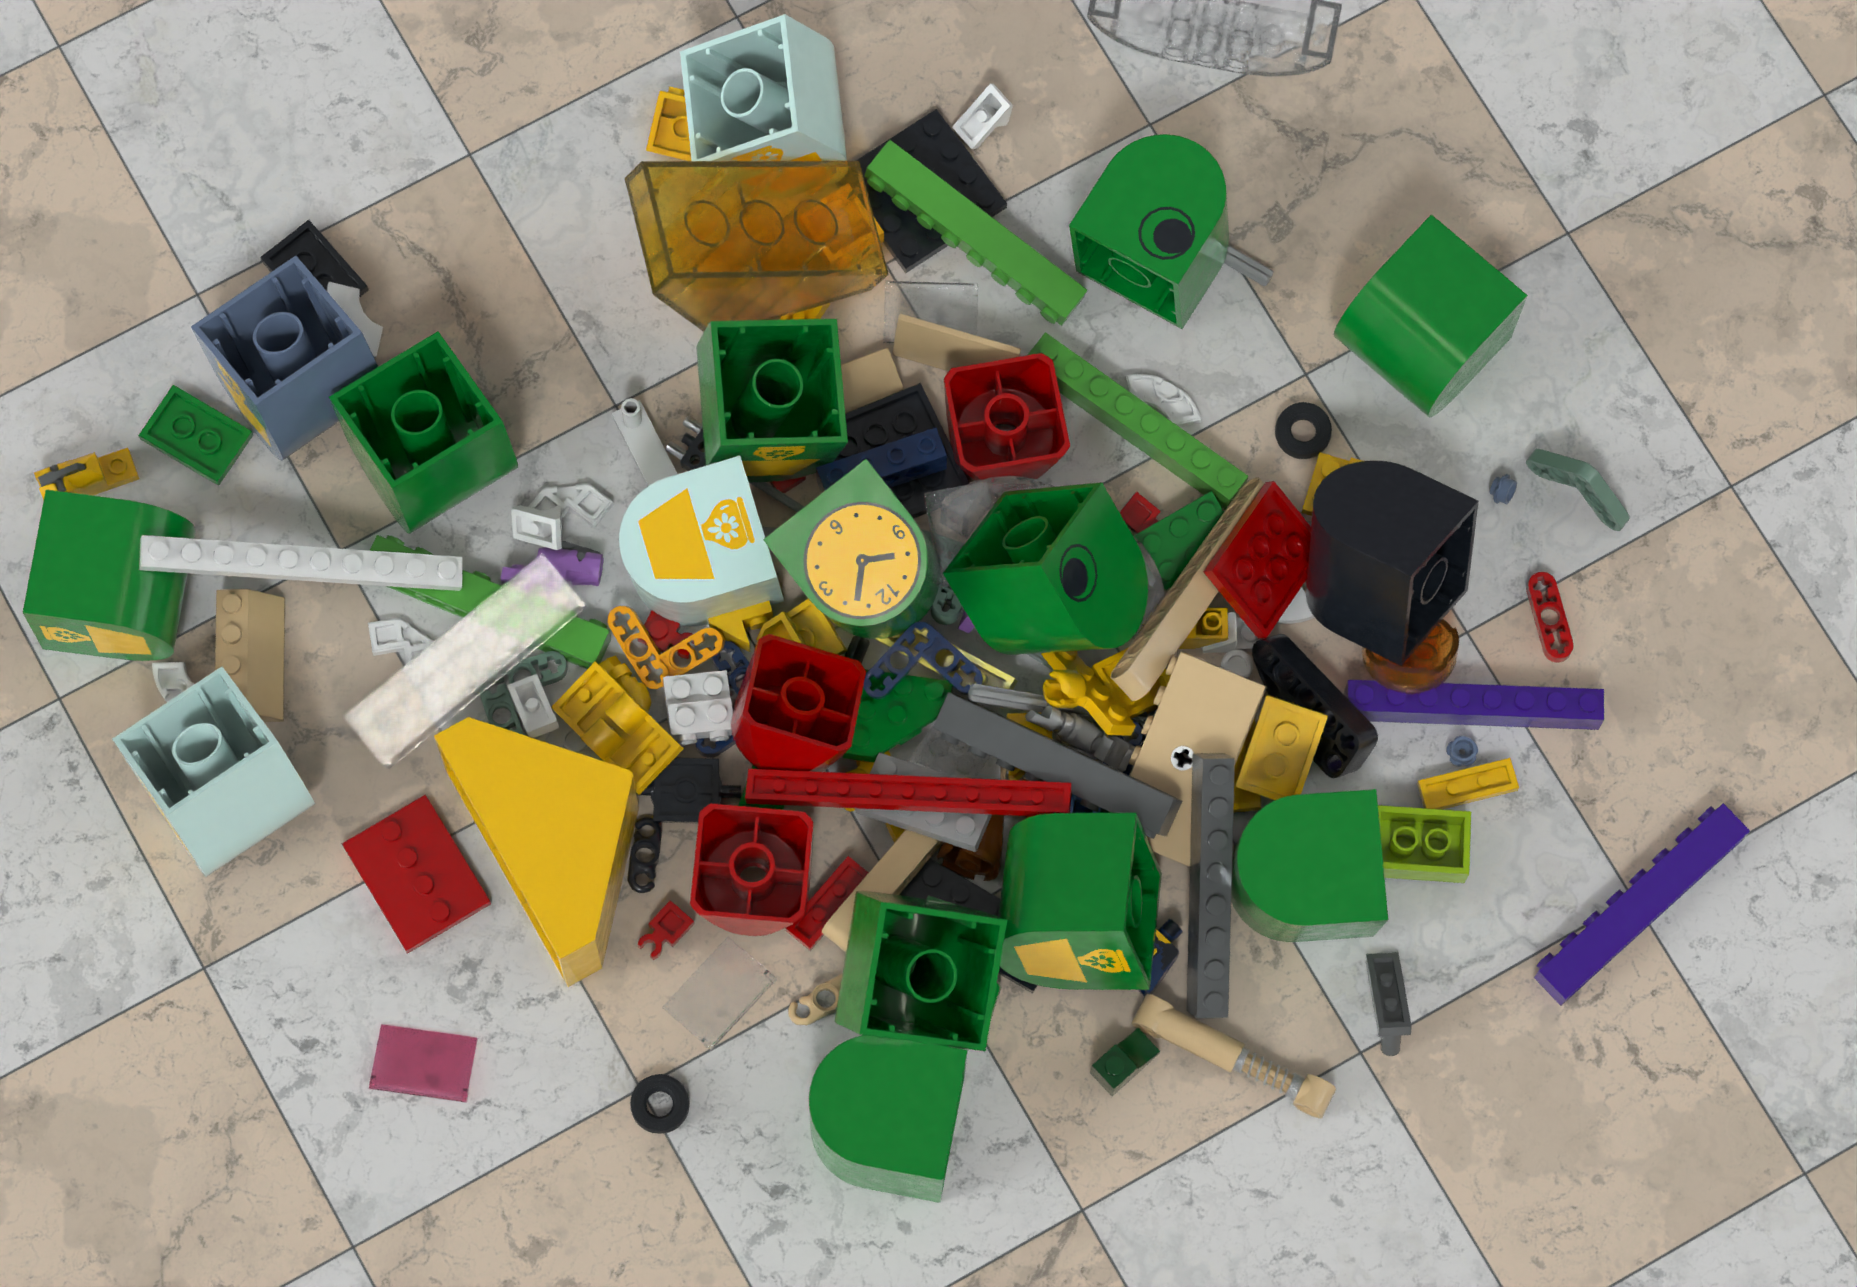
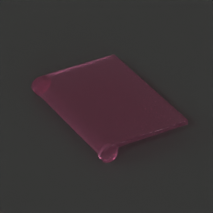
M381 1024L369 1089L467 1103L468 1088L478 1038Z

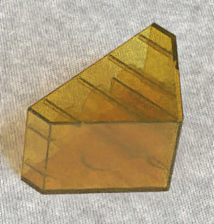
M641 161L624 178L653 295L703 332L710 321L775 320L786 315H792L872 290L889 275L859 161Z

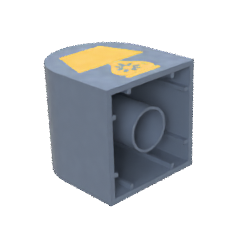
M294 256L191 326L227 394L256 435L280 461H283L339 422L329 396L378 367L361 330L297 256Z

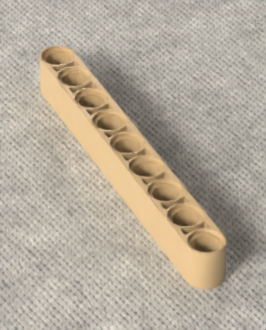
M1259 477L1249 480L1242 486L1113 669L1110 677L1132 701L1139 700L1149 692L1171 661L1172 656L1178 651L1219 592L1203 571L1263 487L1264 482Z

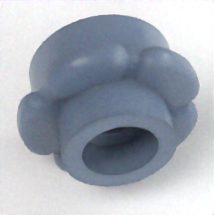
M1508 474L1501 478L1496 477L1490 488V494L1493 495L1494 502L1497 504L1499 502L1508 504L1516 491L1517 481L1510 479Z
M1459 736L1448 744L1447 754L1450 756V762L1455 766H1470L1476 761L1478 747L1472 739ZM1459 750H1465V754H1460Z

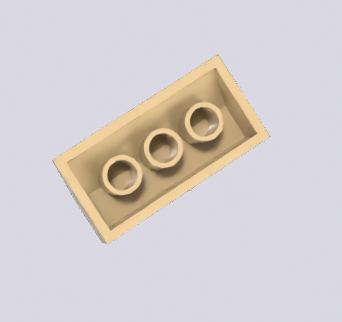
M251 589L216 590L215 671L220 667L225 669L263 722H284L285 598Z

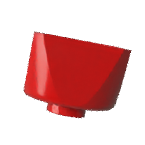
M1038 353L951 368L944 377L947 425L954 459L959 467L975 481L1000 489L1030 484L1043 476L1070 448L1054 363L1045 354ZM1000 424H1008L1015 427L1016 429L1011 431H1003L996 428L995 426Z
M772 634L759 638L741 684L731 719V733L739 751L758 769L825 771L843 756L852 745L866 670L858 660Z
M711 803L699 812L690 897L691 907L698 915L712 924L739 935L765 936L795 923L805 914L809 898L814 823L812 819L802 811ZM749 867L761 868L766 873V876L757 882H747L740 878L741 873Z

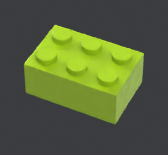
M1378 805L1385 878L1465 883L1469 876L1471 811Z

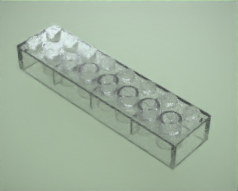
M541 553L343 717L384 767L390 769L588 606L544 553Z

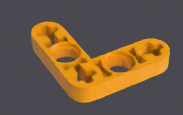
M618 606L613 608L608 615L607 622L609 628L641 681L650 689L664 687L663 677L686 674L717 655L725 645V638L722 632L714 627H707L661 654L633 608ZM617 613L629 614L628 626L631 630L638 627L640 632L632 634L624 640L622 635L628 634L623 625H616L615 621L619 619ZM707 633L709 636L715 635L718 639L714 643L716 648L712 650L710 647H706L700 650L699 653L703 657L698 659L696 650L689 643L694 640L695 646H698L705 641L704 634ZM641 638L647 642L648 650L644 656L639 657L632 653L631 643L634 639ZM679 649H685L691 655V662L687 667H679L674 661V655ZM653 654L656 660L650 661L655 669L661 668L663 670V674L660 675V683L656 680H649L648 676L651 674V670L647 664L642 668L639 665V662L649 659Z

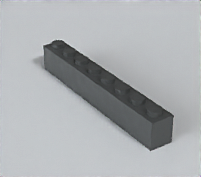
M948 692L933 728L942 732L940 738L955 745L962 741L970 745L969 752L982 758H986L987 754L998 758L997 765L1012 772L1017 767L1025 771L1024 778L1030 781L1044 780L1046 782L1071 783L1072 794L1082 798L1080 804L1098 812L1099 807L1110 813H1137L1146 836L1153 839L1156 834L1168 835L1183 802L1172 795L957 694Z
M1193 753L1187 1012L1196 1018H1228L1235 758L1225 753Z

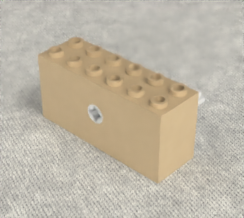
M1180 652L1179 657L1172 656L1166 670V674L1171 675L1167 687L1160 686L1153 704L1158 705V709L1154 717L1151 715L1147 717L1141 734L1146 735L1142 747L1139 745L1135 747L1129 764L1134 765L1131 777L1183 801L1167 836L1156 834L1154 839L1146 837L1153 852L1190 867L1192 763H1186L1184 766H1181V759L1176 757L1177 753H1182L1187 749L1189 750L1188 756L1190 758H1193V753H1225L1235 758L1236 764L1267 686L1187 653Z

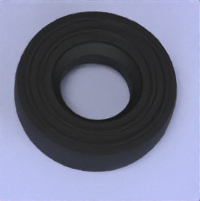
M1307 402L1295 403L1287 407L1279 415L1275 426V436L1278 445L1286 454L1297 459H1310L1319 455L1320 452L1322 453L1328 446L1332 435V425L1325 411L1317 405ZM1299 420H1307L1314 425L1316 434L1309 441H1299L1292 435V425Z
M664 1074L651 1075L640 1081L633 1090L630 1100L631 1112L634 1120L644 1130L655 1134L668 1133L677 1129L685 1121L689 1112L688 1093L682 1083L672 1076ZM665 1092L672 1098L673 1106L668 1114L655 1116L649 1112L647 1101L653 1093Z

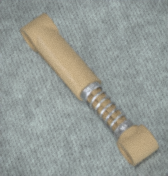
M1151 994L1145 995L1131 1023L1143 1033L1155 1038H1162L1230 1073L1232 1070L1240 1074L1245 1072L1248 1078L1253 1076L1256 1082L1261 1080L1264 1086L1269 1084L1272 1090L1277 1088L1280 1094L1285 1092L1288 1098L1290 1097V1099L1294 1100L1293 1105L1297 1109L1315 1118H1323L1336 1091L1334 1085L1318 1076L1307 1074L1306 1077H1302L1296 1073L1290 1074L1288 1069L1282 1070L1280 1065L1274 1066L1272 1061L1266 1062L1264 1057L1258 1058L1256 1053L1250 1054L1249 1050L1244 1048V1043L1176 1010L1167 1001Z

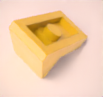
M770 601L708 618L709 627L720 630L726 641L733 642L738 647L750 652V644L745 628L750 627L751 630L762 628L764 623L773 618V611Z

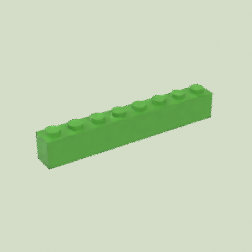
M890 139L867 167L865 177L868 178L867 182L872 188L878 192L885 191L893 197L892 202L904 211L908 209L917 216V221L929 230L933 228L942 235V240L952 248L958 247L967 254L966 258L977 267L983 266L989 270L991 277L1002 286L1007 284L1016 291L1015 295L1027 305L1031 303L1041 310L1040 314L1050 323L1055 324L1057 322L1062 326L1085 297L1088 291L1086 288Z
M1046 332L1028 353V355L1043 353L1053 360L1059 392L1201 494L1205 495L1212 491L1224 510L1227 509L1242 486L1247 483L1248 475Z
M377 535L370 548V551L433 555L431 552L420 547H416L415 550L406 547L402 540L391 535H387L386 538ZM462 570V588L460 591L386 586L541 651L559 652L566 661L588 669L595 661L598 664L601 663L611 641L610 630L607 629V625L596 619H590L589 621L581 619L575 611L566 607H561L560 610L549 605L546 599L540 596L532 595L530 598L520 594V590L511 584L503 583L501 586L491 582L489 576L479 571H474L472 574Z

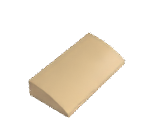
M904 314L899 315L893 346L894 356L945 371L955 367L1020 357L1021 348Z
M888 348L841 364L845 413L904 390Z

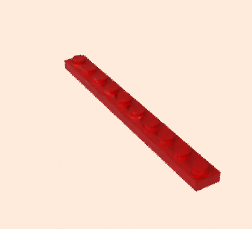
M748 769L745 800L747 804L1036 816L1050 813H1070L1072 784L1067 782Z

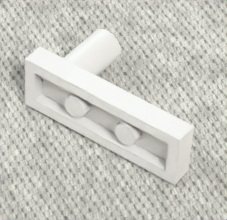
M632 398L626 399L622 403L621 409L612 413V418L647 487L661 479L677 475L641 401Z

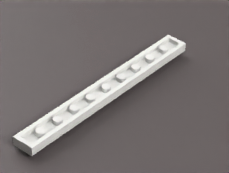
M142 535L140 538L139 570L453 591H460L462 588V557L146 535Z

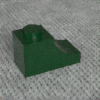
M1137 1028L1117 1045L1115 1044L1091 1066L1090 1074L1113 1096L1160 1054V1050Z

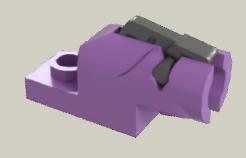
M562 541V549L559 550L547 547L539 548L535 571H530L529 567L518 564L512 565L511 568L503 567L501 582L502 584H511L520 591L566 597L568 581L572 582L571 585L599 586L604 558L598 551Z

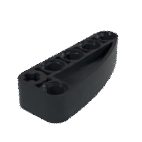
M1277 634L1256 641L1252 647V657L1263 684L1267 686L1266 691L1268 695L1328 715L1313 761L1330 778H1338L1360 769L1378 741V733L1373 724L1289 637L1284 634Z

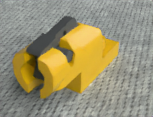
M128 447L99 458L93 452L34 472L43 500L46 490L93 496L139 480Z

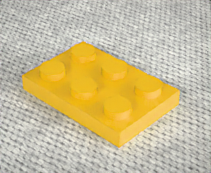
M1266 694L1235 787L1273 800L1301 794L1328 715Z

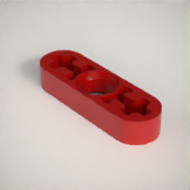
M1537 572L1531 576L1527 584V596L1543 653L1548 660L1560 663L1569 658L1574 647L1573 639L1555 578L1547 572ZM1538 581H1541L1543 586H1549L1545 592L1547 602L1540 606L1537 603L1542 602V593L1540 590L1534 589ZM1544 610L1555 611L1559 618L1558 622L1554 625L1544 623L1541 618V613ZM1562 629V631H1559L1557 634L1558 643L1560 645L1565 644L1566 646L1562 654H1559L1557 649H1551L1555 641L1553 632Z

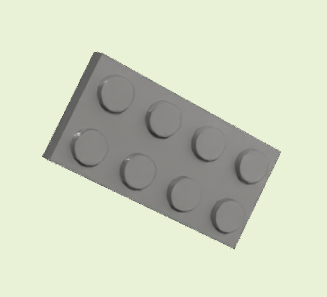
M880 752L870 774L957 778ZM855 808L857 814L973 852L977 851L992 814Z

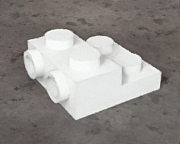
M727 670L663 677L669 734L680 745L696 743L697 739L710 738V741L729 739V735H732L731 719L733 708Z

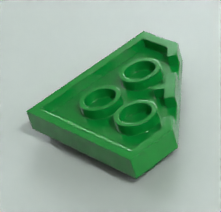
M885 672L879 679L872 677L870 679L872 683L870 690L880 689L883 691L885 689L883 684L885 678L889 675L894 680L897 676L890 672ZM906 675L891 693L882 699L871 698L863 687L852 745L842 758L874 763L879 752L884 754L898 744L901 746L920 734L924 727L937 719L948 692H953V686L947 680Z

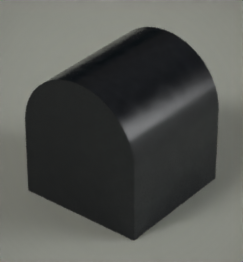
M1387 461L1355 462L1330 473L1319 484L1313 500L1306 582V600L1313 616L1324 627L1335 634L1402 666L1468 591L1479 501L1409 467Z

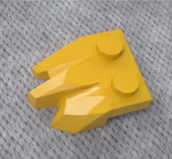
M809 599L787 613L781 612L764 623L756 638L758 641L759 638L772 634L838 655L848 651L829 618L816 608Z

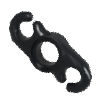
M648 817L639 819L635 823V828L641 829L645 825H650L654 829L653 835L644 837L639 831H636L634 833V844L630 852L627 881L631 889L637 893H647L655 887V883L652 881L643 886L637 884L636 877L639 874H646L651 880L655 879V868L659 862L662 828L659 823L653 822V818ZM641 848H648L653 852L654 858L650 862L644 863L636 858V852Z

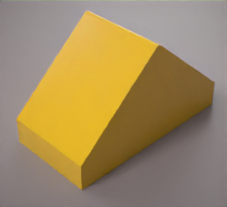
M467 717L434 735L448 776L567 986L569 987L602 969L639 811L632 771L471 717Z

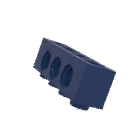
M933 428L816 467V476L822 494L867 459L890 488L947 469V454L937 428Z

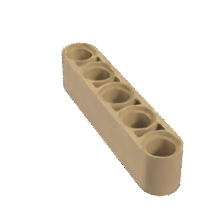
M905 830L823 927L822 933L846 952L856 891L899 895L943 844V841Z

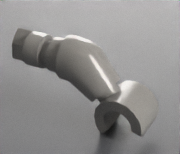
M1050 705L1046 706L1041 714L1031 710L1025 715L1027 721L1048 731H1053L1054 734L1059 735L1061 741L1089 754H1093L1101 762L1121 772H1124L1135 749L1134 745L1116 735H1107L1089 720L1075 713H1061L1059 709Z

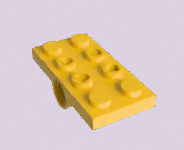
M596 661L551 706L581 737V740L602 760L632 771L636 793L639 795L684 749Z

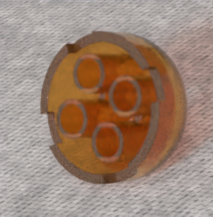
M1442 619L1402 666L1362 647L1363 663L1369 675L1384 688L1406 693L1407 695L1420 694L1439 687L1453 672L1458 655L1459 635L1456 627L1452 628L1447 621Z

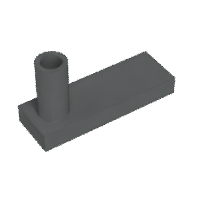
M1399 953L1366 954V968L1378 1037H1382L1381 1051L1387 1056H1395L1400 1052L1401 1035H1411L1412 1030Z

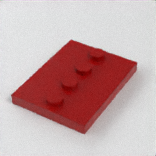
M1275 481L1265 482L1203 571L1258 639L1268 637L1307 580L1311 526Z
M426 795L341 843L407 954L491 905L489 898Z

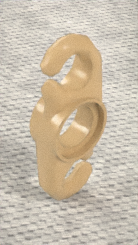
M842 974L819 984L812 993L799 999V1003L808 1006L810 1010L807 1017H799L796 1013L798 1004L796 1002L790 1003L788 1015L791 1021L796 1025H810L836 1012ZM825 990L832 992L836 998L835 1003L827 1008L820 1006L816 1000L817 995Z

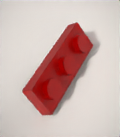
M847 856L808 901L805 914L795 923L786 927V932L811 951L824 936L822 929L869 872L851 857Z

